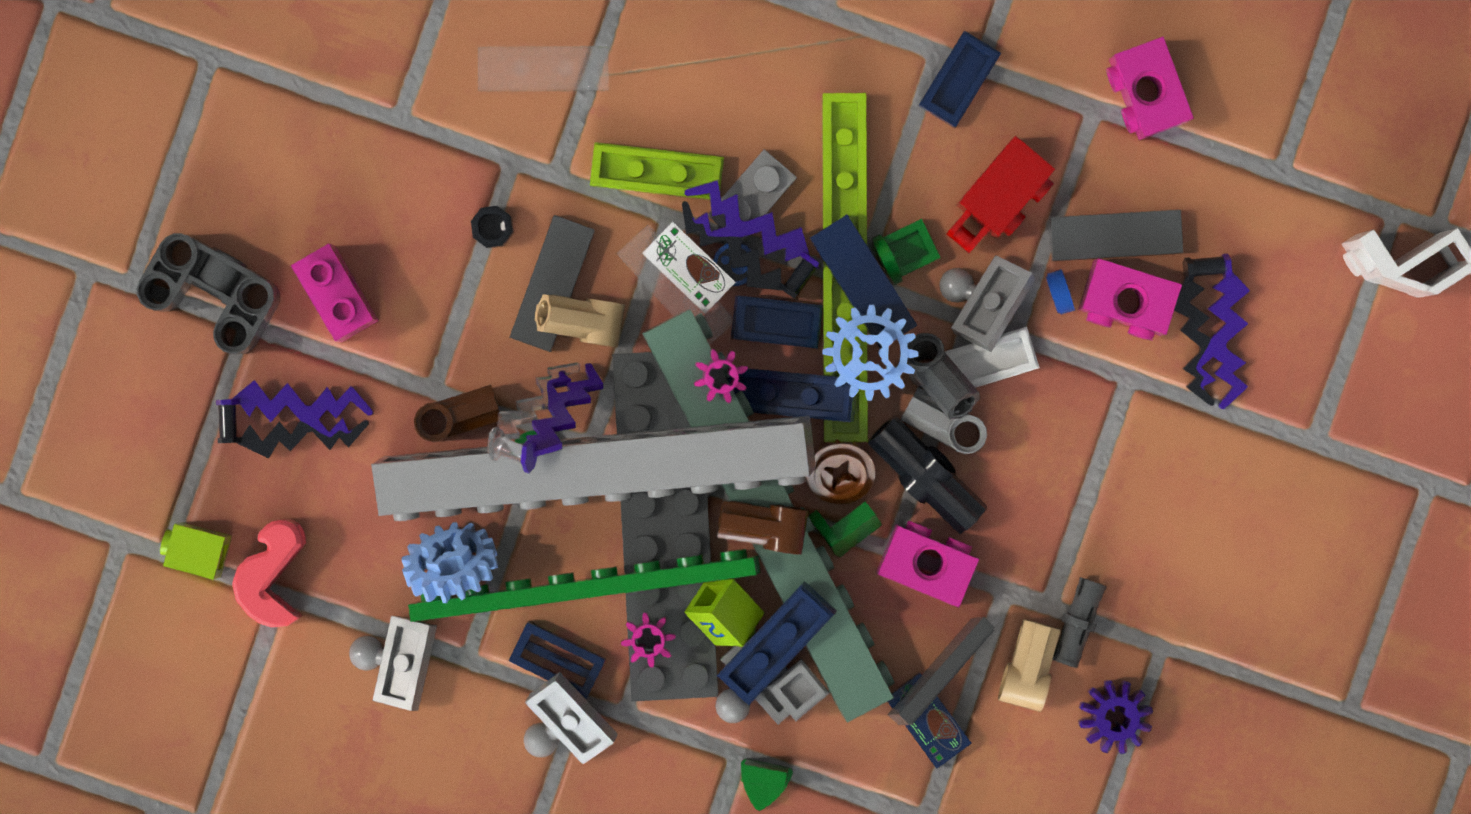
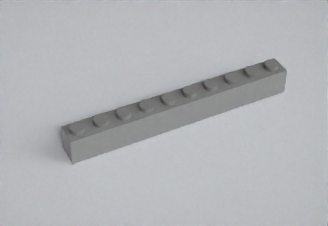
M810 416L561 439L563 449L538 456L535 468L529 474L524 472L521 465L522 445L524 443L384 456L371 464L378 515H393L394 521L416 519L420 517L419 512L435 511L436 517L455 516L462 513L461 508L477 507L478 513H492L503 510V504L519 503L520 509H535L546 506V500L562 499V504L566 506L579 505L589 502V496L605 495V501L608 502L630 499L633 492L648 491V497L657 498L675 494L674 489L687 487H691L692 493L701 494L718 490L719 484L730 483L735 484V489L744 490L760 487L763 480L778 479L779 485L788 486L804 483L805 477L810 476L816 469Z

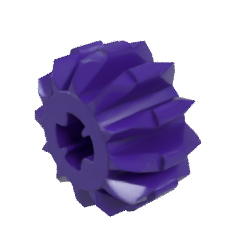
M1105 680V695L1102 696L1094 687L1088 690L1090 696L1096 700L1094 705L1080 702L1079 708L1084 712L1091 713V716L1078 720V724L1081 728L1094 727L1085 739L1092 744L1102 737L1100 743V750L1102 752L1108 753L1115 741L1118 752L1125 754L1127 753L1126 739L1129 738L1137 747L1143 743L1141 738L1135 734L1137 729L1144 732L1151 731L1152 726L1145 721H1141L1140 717L1149 716L1153 713V710L1149 705L1137 706L1143 701L1145 693L1137 690L1129 696L1131 684L1128 681H1122L1116 693L1113 682ZM1120 706L1119 711L1125 715V719L1122 724L1116 721L1117 727H1111V722L1105 718L1106 713L1109 709L1115 712L1114 707Z

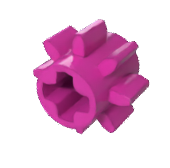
M712 349L710 350L712 361L707 365L702 362L695 363L697 368L703 370V378L697 379L693 384L697 387L706 385L709 388L706 395L707 401L710 402L714 399L716 393L723 394V398L727 403H731L730 391L735 387L739 390H746L745 385L738 382L739 374L746 372L748 368L747 366L735 367L732 364L735 352L730 351L724 360L719 359L717 352ZM723 364L728 365L727 374L732 377L730 384L721 383L718 388H714L712 386L714 378L709 375L712 367L720 369Z
M643 612V623L637 626L630 621L626 623L627 628L633 632L632 638L622 640L621 645L633 647L635 652L630 660L632 663L642 656L647 658L648 665L651 668L655 663L654 656L659 653L664 657L670 658L671 653L664 647L665 641L675 639L676 634L664 633L662 627L666 622L665 616L655 623L650 622L647 612ZM645 628H651L652 635H660L661 641L655 642L652 651H646L645 644H637L636 638L642 636Z

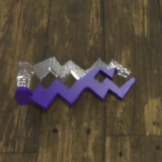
M578 362L547 367L549 376L536 377V384L542 393L541 396L517 400L516 406L518 411H499L498 425L491 430L488 438L487 451L491 460L497 461L500 456L517 461L521 463L524 472L529 474L535 468L538 456L563 449L562 442L555 432L576 428V422L566 408L591 403V397L587 392L604 389L603 382L592 364H585L588 380L571 382L568 375L580 371V364ZM567 386L568 391L558 393L555 388ZM549 410L552 417L537 420L535 411ZM532 423V427L537 435H526L527 441L523 445L511 441V439H520V433L515 425Z

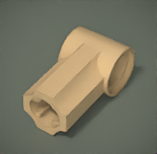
M543 294L536 306L534 320L537 324V331L580 338V342L618 348L625 305L586 298V301L570 297Z
M1023 619L1012 662L1007 664L998 694L999 701L1038 712L1042 711L1050 687L1051 674L1048 673L1060 629Z

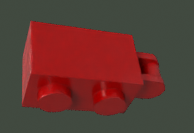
M1015 135L956 204L964 213L946 235L968 254L987 232L994 238L999 237L1002 232L1010 236L1026 218L1020 211L1032 198L1038 203L1054 185V182L1049 177L1055 171V168ZM969 217L982 227L976 235H973L963 226Z

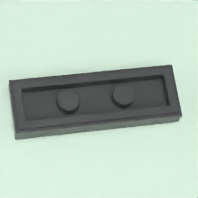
M1181 210L1049 218L1052 261L1183 253Z
M556 215L553 216L509 338L552 352L558 334L537 331V324L534 320L536 306L543 294L571 298L595 229Z
M985 617L971 618L888 713V716L898 725H913L992 634L994 626Z

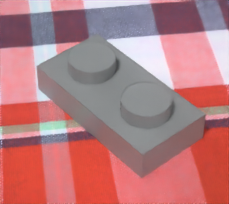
M764 149L721 198V201L737 194L740 219L747 221L767 214L797 177ZM711 211L709 212L708 217L721 228L726 226L725 214L712 216Z

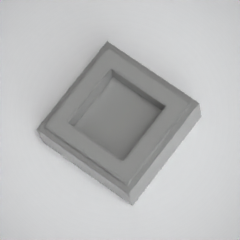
M802 659L768 686V689L795 721L829 694L826 687Z

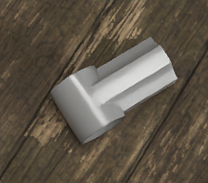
M920 387L917 388L901 418V421L963 454H970L980 450L986 442L987 430L984 423L978 417L966 414L960 419H949L928 393ZM962 422H971L979 430V439L971 447H963L955 440V429Z

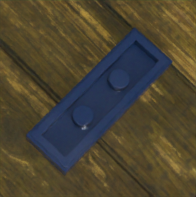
M845 215L809 238L852 307L856 308L861 316L867 315L869 305H874L877 316H882L887 308L891 309L890 321L893 323L904 318L907 322L901 329L903 334L918 326L848 215ZM863 323L870 335H878L885 328V326L877 323ZM875 342L878 348L881 349V345L878 342Z
M748 368L746 372L739 374L738 382L745 385L746 390H739L736 387L733 389L735 394L743 391L754 413L792 417L810 416L812 419L854 422L856 395L854 397L849 396L851 385L847 382L842 386L836 387L834 383L838 377ZM732 377L727 378L729 384L732 380Z
M804 581L717 676L745 703L750 705L830 620L837 610Z

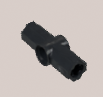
M896 415L881 425L868 440L867 444L899 474L898 478L906 491L920 503L925 504L927 502L959 534L967 531L986 511L987 505L956 475V469L950 460L933 446L927 447Z

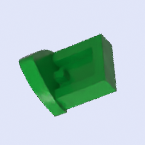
M922 219L885 237L879 234L872 238L876 256L885 274L894 285L903 282L902 276L941 258Z
M866 501L831 528L817 510L808 516L812 525L825 539L837 557H842L882 526V523Z
M745 758L741 761V782H743L744 789L754 808L761 811L774 802L786 789L792 777L793 769Z

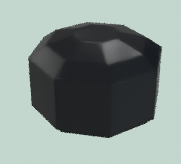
M498 206L480 208L471 220L473 238L487 249L505 246L514 234L512 216Z

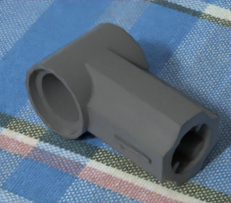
M930 333L915 335L916 338L907 343L908 349L919 352L917 357L908 358L907 364L915 369L914 374H909L912 383L917 387L923 388L949 419L962 418L971 412L974 405L980 400L978 390L945 353L941 339ZM923 359H933V361L928 363L919 362Z

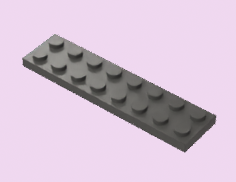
M652 352L612 354L617 434L691 427ZM691 487L674 489L675 494L670 496L651 498L648 497V491L633 492L630 499L620 501L624 573L635 572L634 564L660 560L661 568L678 566L677 558L703 555L704 563L711 562L707 493L694 494L691 492ZM704 582L626 593L627 622L630 621L637 626L643 623V612H647L650 622L655 623L665 616L666 622L662 627L664 633L676 634L675 639L665 641L664 647L671 653L670 658L664 657L659 653L654 656L655 663L651 668L648 665L647 658L642 656L632 663L630 660L635 651L632 646H628L631 702L718 697L716 646L684 613ZM627 628L628 638H632L633 632ZM645 628L642 636L636 638L637 644H645L646 651H652L655 642L661 641L660 635H652L651 628Z

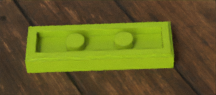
M594 142L590 187L710 200L709 194L686 196L684 191L718 180L719 190H721L724 157Z

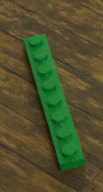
M746 549L720 552L721 560L705 563L703 555L677 558L678 566L661 568L660 560L634 564L635 572L618 574L617 566L591 570L592 578L575 580L574 572L548 576L549 584L532 586L531 578L506 581V590L489 592L488 584L480 585L481 591L476 592L469 589L465 591V599L461 600L458 596L450 597L448 603H443L441 596H436L431 602H426L424 594L420 595L421 601L408 605L410 622L753 576L761 573L759 556L747 557Z

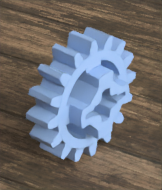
M874 305L868 306L867 315L861 316L856 308H852L851 321L847 322L841 317L836 319L838 326L841 328L839 333L829 331L826 333V336L834 341V345L832 348L822 349V354L833 356L834 362L826 366L825 370L826 372L838 371L840 376L836 379L834 385L839 387L846 382L851 385L849 396L854 397L859 389L865 390L866 400L872 401L874 390L880 389L881 394L888 398L890 397L889 385L893 383L903 389L905 384L900 378L903 372L914 374L915 369L907 364L908 358L917 357L919 353L918 351L908 349L907 343L916 338L915 333L904 335L901 329L907 321L904 318L896 323L890 321L892 310L889 308L883 312L882 316L876 315ZM863 323H877L885 326V328L878 335H864L856 326ZM856 336L862 342L865 341L869 345L875 342L881 345L882 348L878 351V355L881 358L880 361L886 366L885 369L872 361H867L863 364L859 360L863 352L859 348L860 344L855 340ZM844 337L852 345V360L845 366H843L840 357V349ZM897 339L900 347V358L895 368L888 360L889 346ZM863 370L877 371L884 380L867 383L855 378Z
M452 522L449 530L444 531L439 525L435 526V534L429 536L421 533L419 535L420 544H409L407 546L410 555L402 557L404 566L402 571L407 586L411 587L416 597L424 594L426 602H431L436 596H441L442 602L448 603L451 595L456 594L459 599L463 600L466 598L465 591L469 589L476 592L481 591L479 582L481 580L491 581L493 579L491 570L498 568L496 559L498 554L493 539L488 538L487 531L484 528L476 531L473 523H469L463 529H459L457 522Z

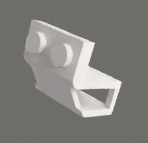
M1458 228L1435 234L1395 261L1375 230L1356 234L1342 243L1347 252L1343 255V259L1356 277L1362 275L1366 281L1378 283L1417 298L1437 295L1471 273V248ZM1454 242L1465 258V261L1458 262L1448 245ZM1438 251L1449 266L1425 283L1401 276Z

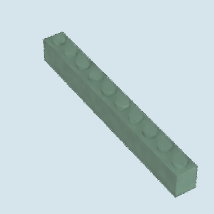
M687 309L642 333L691 427L749 421L747 417L753 415L754 412L743 391L736 394L733 390L730 391L731 403H727L723 398V394L716 393L714 399L709 402L706 400L709 388L706 385L697 387L693 384L697 379L703 378V370L697 368L695 363L702 362L707 365L712 361L710 357V350L712 349L707 339L713 337V333L702 313L694 316L691 309ZM718 353L719 359L725 360L723 353ZM723 364L720 369L712 367L709 375L714 378L712 385L714 388H718L721 383L729 385L727 378L731 376L727 374L728 365ZM778 479L763 480L760 487L744 490L735 489L734 483L721 484L729 501L751 503L752 505L769 507L770 504L794 507L788 497V494L794 492L793 486L779 485ZM808 517L801 555L775 552L763 549V545H752L783 604L805 581L837 610L805 646L841 715L848 723L893 699L888 687L895 684L884 661L882 660L876 664L868 649L875 644L863 622L855 625L848 611L855 607L843 584L835 587L828 573L835 567L824 546L815 548L808 533L815 529Z

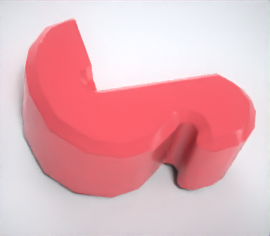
M281 519L270 522L259 532L257 539L259 542L266 543L267 550L247 557L237 567L232 582L235 599L249 617L269 627L288 626L303 616L270 589L306 544V535L302 526L294 520Z

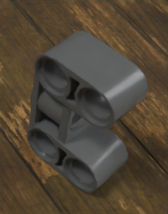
M175 233L165 237L137 286V297L140 303L148 309L160 312H167L177 308L191 285L220 299L226 307L215 324L213 338L217 347L229 354H246L253 350L280 302V292L272 281L247 268L246 264L229 254L182 233ZM186 242L191 248L192 255L186 264L178 266L172 258V251L177 244ZM165 280L170 287V295L165 302L157 304L151 297V288L155 282ZM256 285L264 286L268 292L266 304L259 309L251 307L247 297L249 290ZM239 322L246 330V339L242 345L233 347L226 339V332L230 325Z

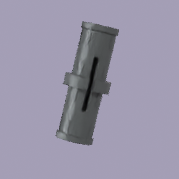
M1082 577L1079 578L1076 593L1068 614L1064 613L1061 619L1064 625L1052 660L1074 668L1079 667L1090 632L1094 633L1097 624L1093 622L1107 586Z

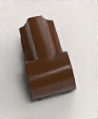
M487 385L438 402L423 405L415 414L414 428L424 440L442 442L447 438L503 420L492 386ZM432 410L441 411L447 421L446 428L438 435H430L425 432L422 424L423 417Z
M723 500L718 522L717 538L763 545V549L801 555L809 510L770 504L769 507L752 505L751 503Z

